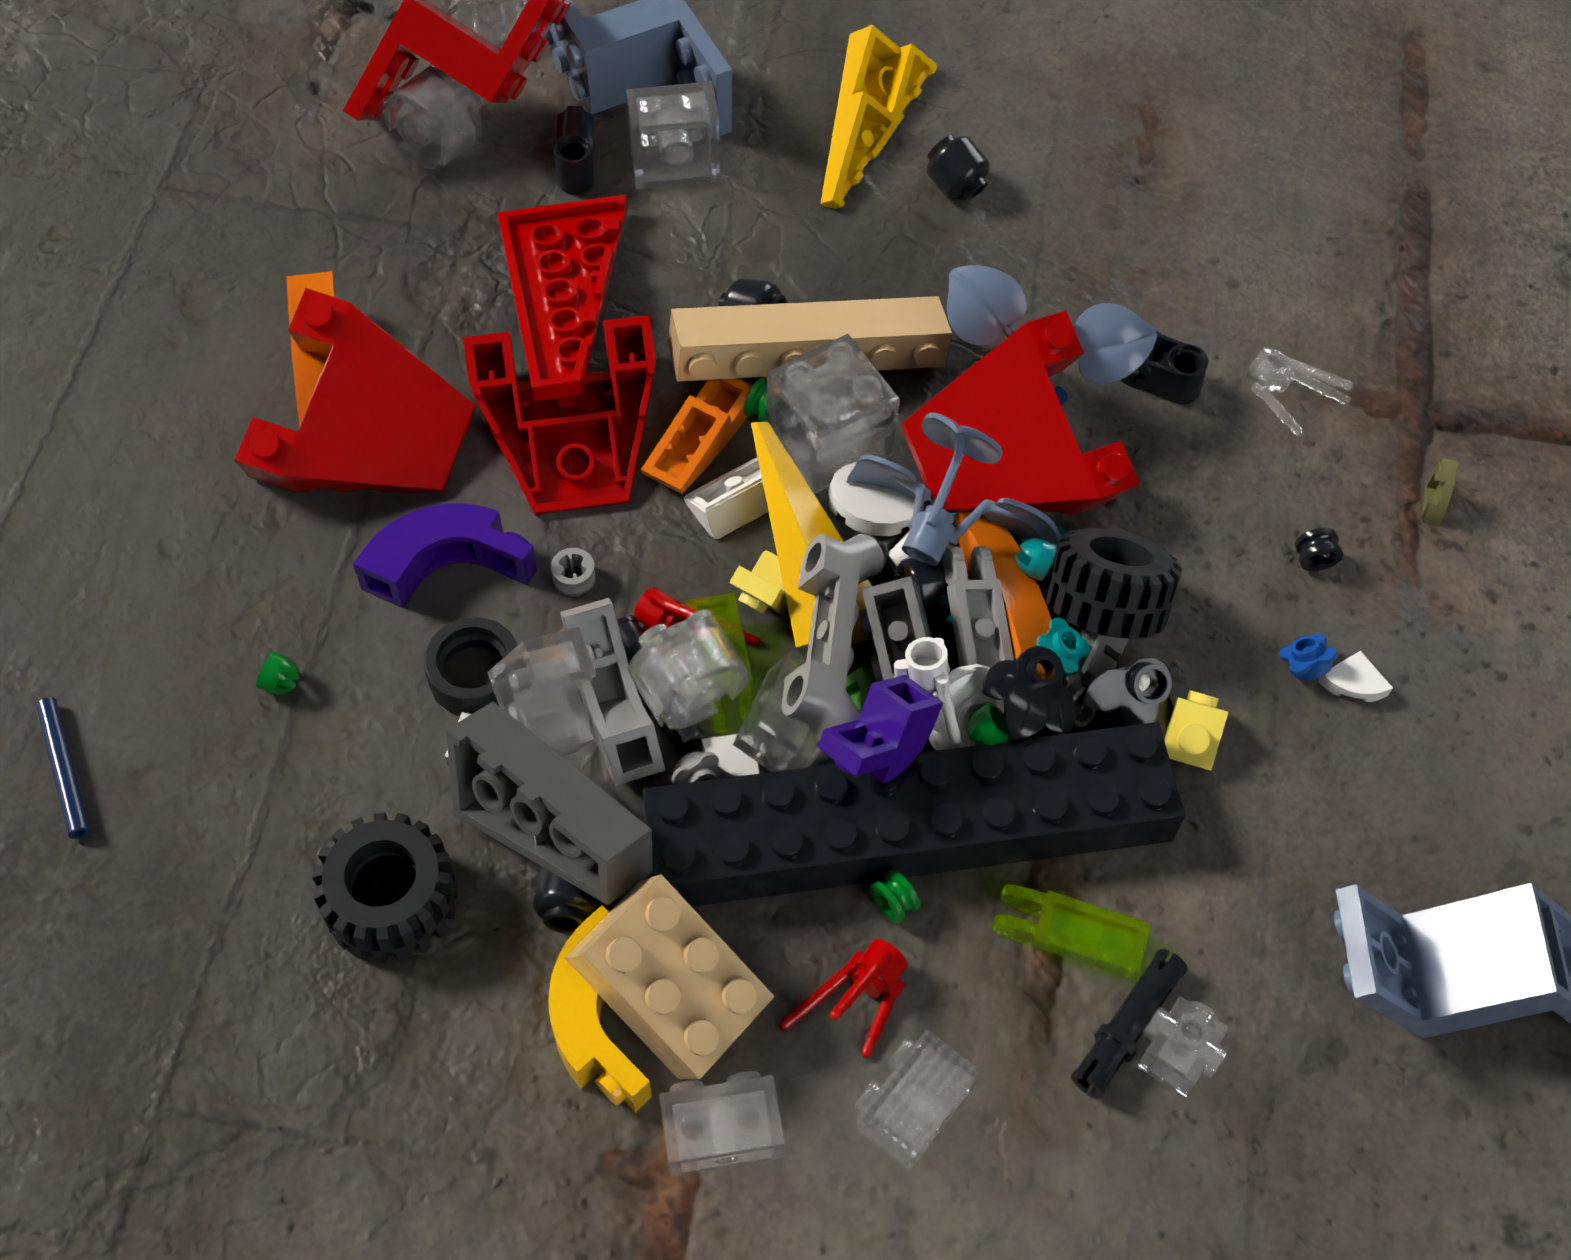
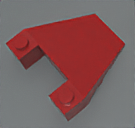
M305 288L288 331L301 351L325 358L327 361L299 430L294 431L252 417L234 461L249 478L292 492H309V489L336 490L337 492L381 490L382 492L443 493L475 412V405L351 302Z
M1066 310L1023 324L900 424L924 484L932 493L931 501L933 505L953 458L954 450L937 445L926 437L922 430V422L929 413L944 415L956 421L959 426L966 425L983 432L994 439L1000 445L1003 452L1000 461L994 464L979 462L963 455L942 508L949 513H972L986 499L997 503L1000 498H1009L1032 506L1040 511L1078 514L1112 502L1140 485L1122 440L1083 454L1081 453L1049 376L1061 373L1084 354Z
M649 315L603 320L608 371L587 373L581 395L535 402L530 380L517 382L510 332L463 337L468 383L472 397L534 515L629 503L655 379L656 357Z

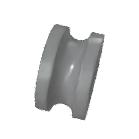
M566 548L559 551L553 557L551 562L552 581L559 593L568 597H579L587 594L593 588L596 582L594 561L588 552L580 548ZM575 566L582 569V575L579 577L575 573H573V578L565 577L564 570L566 568H570L572 572Z

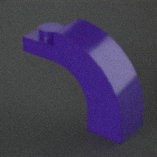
M464 503L429 506L396 519L370 540L353 563L361 590L401 608L405 607L417 587L428 575L447 565L457 563L477 564L525 585L529 584L537 571L533 545L517 533H504L499 511Z

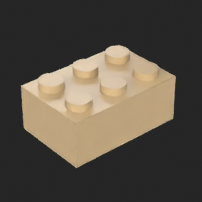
M662 874L640 880L565 957L566 961L678 1079L700 1080L775 997Z

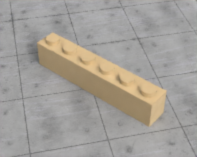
M939 296L671 309L668 345L677 382L944 367L952 331Z

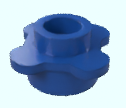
M1322 634L1300 637L1293 641L1291 645L1283 647L1279 652L1281 660L1288 661L1290 664V673L1297 679L1304 681L1315 680L1326 675L1332 668V662L1338 656L1335 648H1329L1326 645V636Z

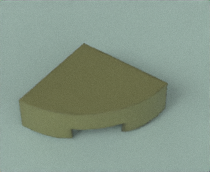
M1442 458L1435 466L1425 484L1421 516L1423 523L1440 525L1450 502L1459 462Z

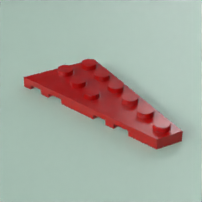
M627 194L497 212L534 402L581 395L628 209Z

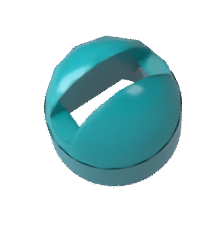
M1032 538L1020 545L1023 552L1016 554V564L1027 576L1042 581L1051 567L1057 551V545L1043 539Z

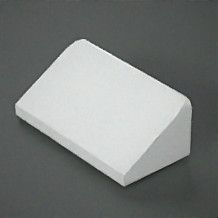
M758 457L683 497L686 505L714 539H720L768 513Z

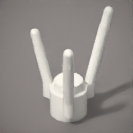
M931 637L916 639L908 645L905 651L906 659L895 661L894 678L906 675L928 692L936 690L939 699L944 702L942 712L952 748L963 747L949 690L948 673L951 672L948 664L947 648L944 645V640Z

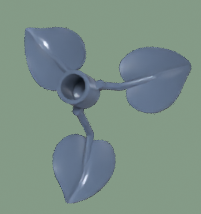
M968 265L954 268L949 273L947 314L955 334L968 344L984 346L995 342L1000 337L1002 331L1007 337L1014 333L1010 325L1019 321L1027 309L1025 294L1017 281L1008 274L987 266ZM1100 303L1091 306L1078 317L1073 327L1084 351V354L1079 357V371L1086 380L1101 384L1122 380L1133 373L1147 359L1157 338V332L1153 326L1146 323L1129 309L1113 303Z
M929 413L925 416L922 422V430L933 443L954 450V455L934 505H928L925 511H923L924 501L930 500L932 496L931 491L924 484L916 482V476L908 469L875 455L866 454L860 456L846 483H865L882 486L915 499L913 517L908 525L910 531L902 546V550L911 558L927 565L937 566L947 545L955 547L960 536L983 514L991 522L1007 527L1009 531L1026 539H1043L1058 547L1060 534L1051 518L1032 506L1009 498H1000L997 503L988 499L984 500L968 517L954 528L952 525L953 515L942 508L963 455L979 462L994 464L1000 461L1003 452L1000 445L988 435L966 425L959 426L956 421L938 413Z

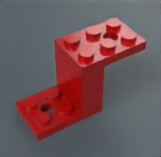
M403 0L346 103L343 112L357 121L380 120L381 116L386 118L398 101V95L395 94V91L401 80L407 81L418 65L419 58L415 55L420 56L490 103H507L510 98L516 100L528 78L523 76L531 60L537 63L541 59L549 44V40L545 38L553 23L558 26L562 22L571 3L567 0H528L500 49L429 1Z

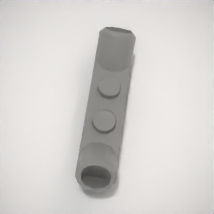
M861 533L844 542L824 534H819L809 544L801 564L798 589L815 596L806 662L785 677L782 711L788 717L807 723L818 742L824 729L858 720L860 716L859 710L845 689L847 672L854 658L853 649L850 647L853 627L859 615V606L856 604L858 584L877 575L884 564V554L876 540L867 534Z

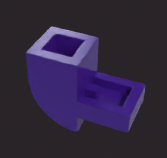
M906 675L872 683L859 719L824 729L817 747L835 760V764L841 770L854 776L870 773L881 783H886L902 773L921 752L932 733L944 702Z

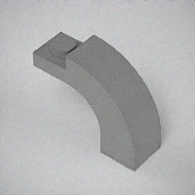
M609 598L560 612L570 649V659L599 750L615 786L665 771L654 724L641 702L631 674L613 603Z

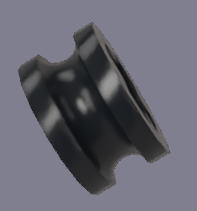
M1317 528L1300 535L1296 539L1294 545L1297 553L1300 554L1299 562L1301 568L1307 571H1321L1336 565L1342 560L1344 555L1341 546L1338 545L1339 538L1335 530Z

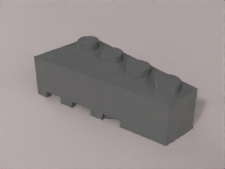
M491 702L446 729L453 811L456 817L607 905L653 872L652 829L495 702Z

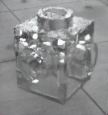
M1179 996L1170 1012L1159 1007L1142 1035L1152 1042L1136 1067L1185 1098L1201 1074L1211 1079L1228 1052L1227 1049L1219 1044L1229 1027L1220 1022L1217 1014L1208 1006L1197 1001L1189 1002Z

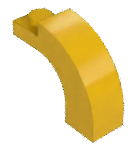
M601 905L573 932L557 958L549 987L550 1022L560 1057L577 1085L582 1088L596 1074H599L600 1076L595 1082L605 1096L617 1106L624 1100L636 1113L652 1098L650 1081L606 1036L600 1025V1014L604 1000L565 959L609 913Z

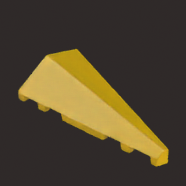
M874 25L849 35L820 203L824 207L833 209L843 207L845 204L843 199L850 188L859 183L863 178V169L870 160L878 156L904 118L903 111L909 102L919 96L922 91L920 86L937 69V64L911 43L900 48Z
M754 422L751 423L795 646L804 654L808 651L815 599L814 595L798 589L804 554L811 541L819 534H824L841 542H844V540L777 437L770 423ZM869 580L858 584L856 604H858L859 610L866 608L862 589L872 587ZM860 612L852 631L851 642L853 644L873 640V638L867 639L864 633Z

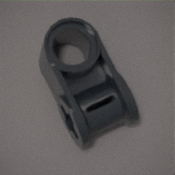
M1156 331V342L1147 359L1139 367V374L1135 375L1134 371L1120 381L1130 387L1142 389L1166 398L1172 403L1189 404L1196 401L1200 396L1209 360L1207 354L1196 345L1186 344Z

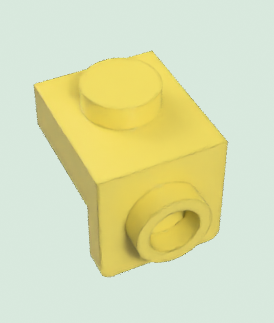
M764 551L752 572L738 566L729 582L742 592L738 600L763 615L769 607L784 616L788 606L778 556L769 551Z
M1189 690L1186 699L1174 697V708L1164 739L1169 759L1212 770L1228 716L1227 711L1216 708L1219 698Z

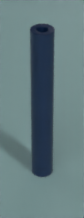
M43 698L36 703V709L68 836L71 839H80L90 834V827L60 710L55 698Z

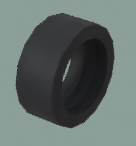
M473 617L461 618L449 623L431 638L424 652V671L436 702L448 712L459 716L462 712L473 714L491 702H495L502 709L505 708L516 697L523 682V665L519 646L512 633L499 622ZM469 647H486L496 650L503 659V670L491 683L479 688L464 689L451 685L444 675V667L447 661L457 652Z

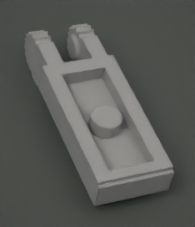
M976 546L972 550L970 555L972 580H968L961 548H946L942 555L945 580L948 584L947 593L959 666L979 664L992 667L999 661L1014 660L1000 579H996L994 561H992L993 556L989 547Z

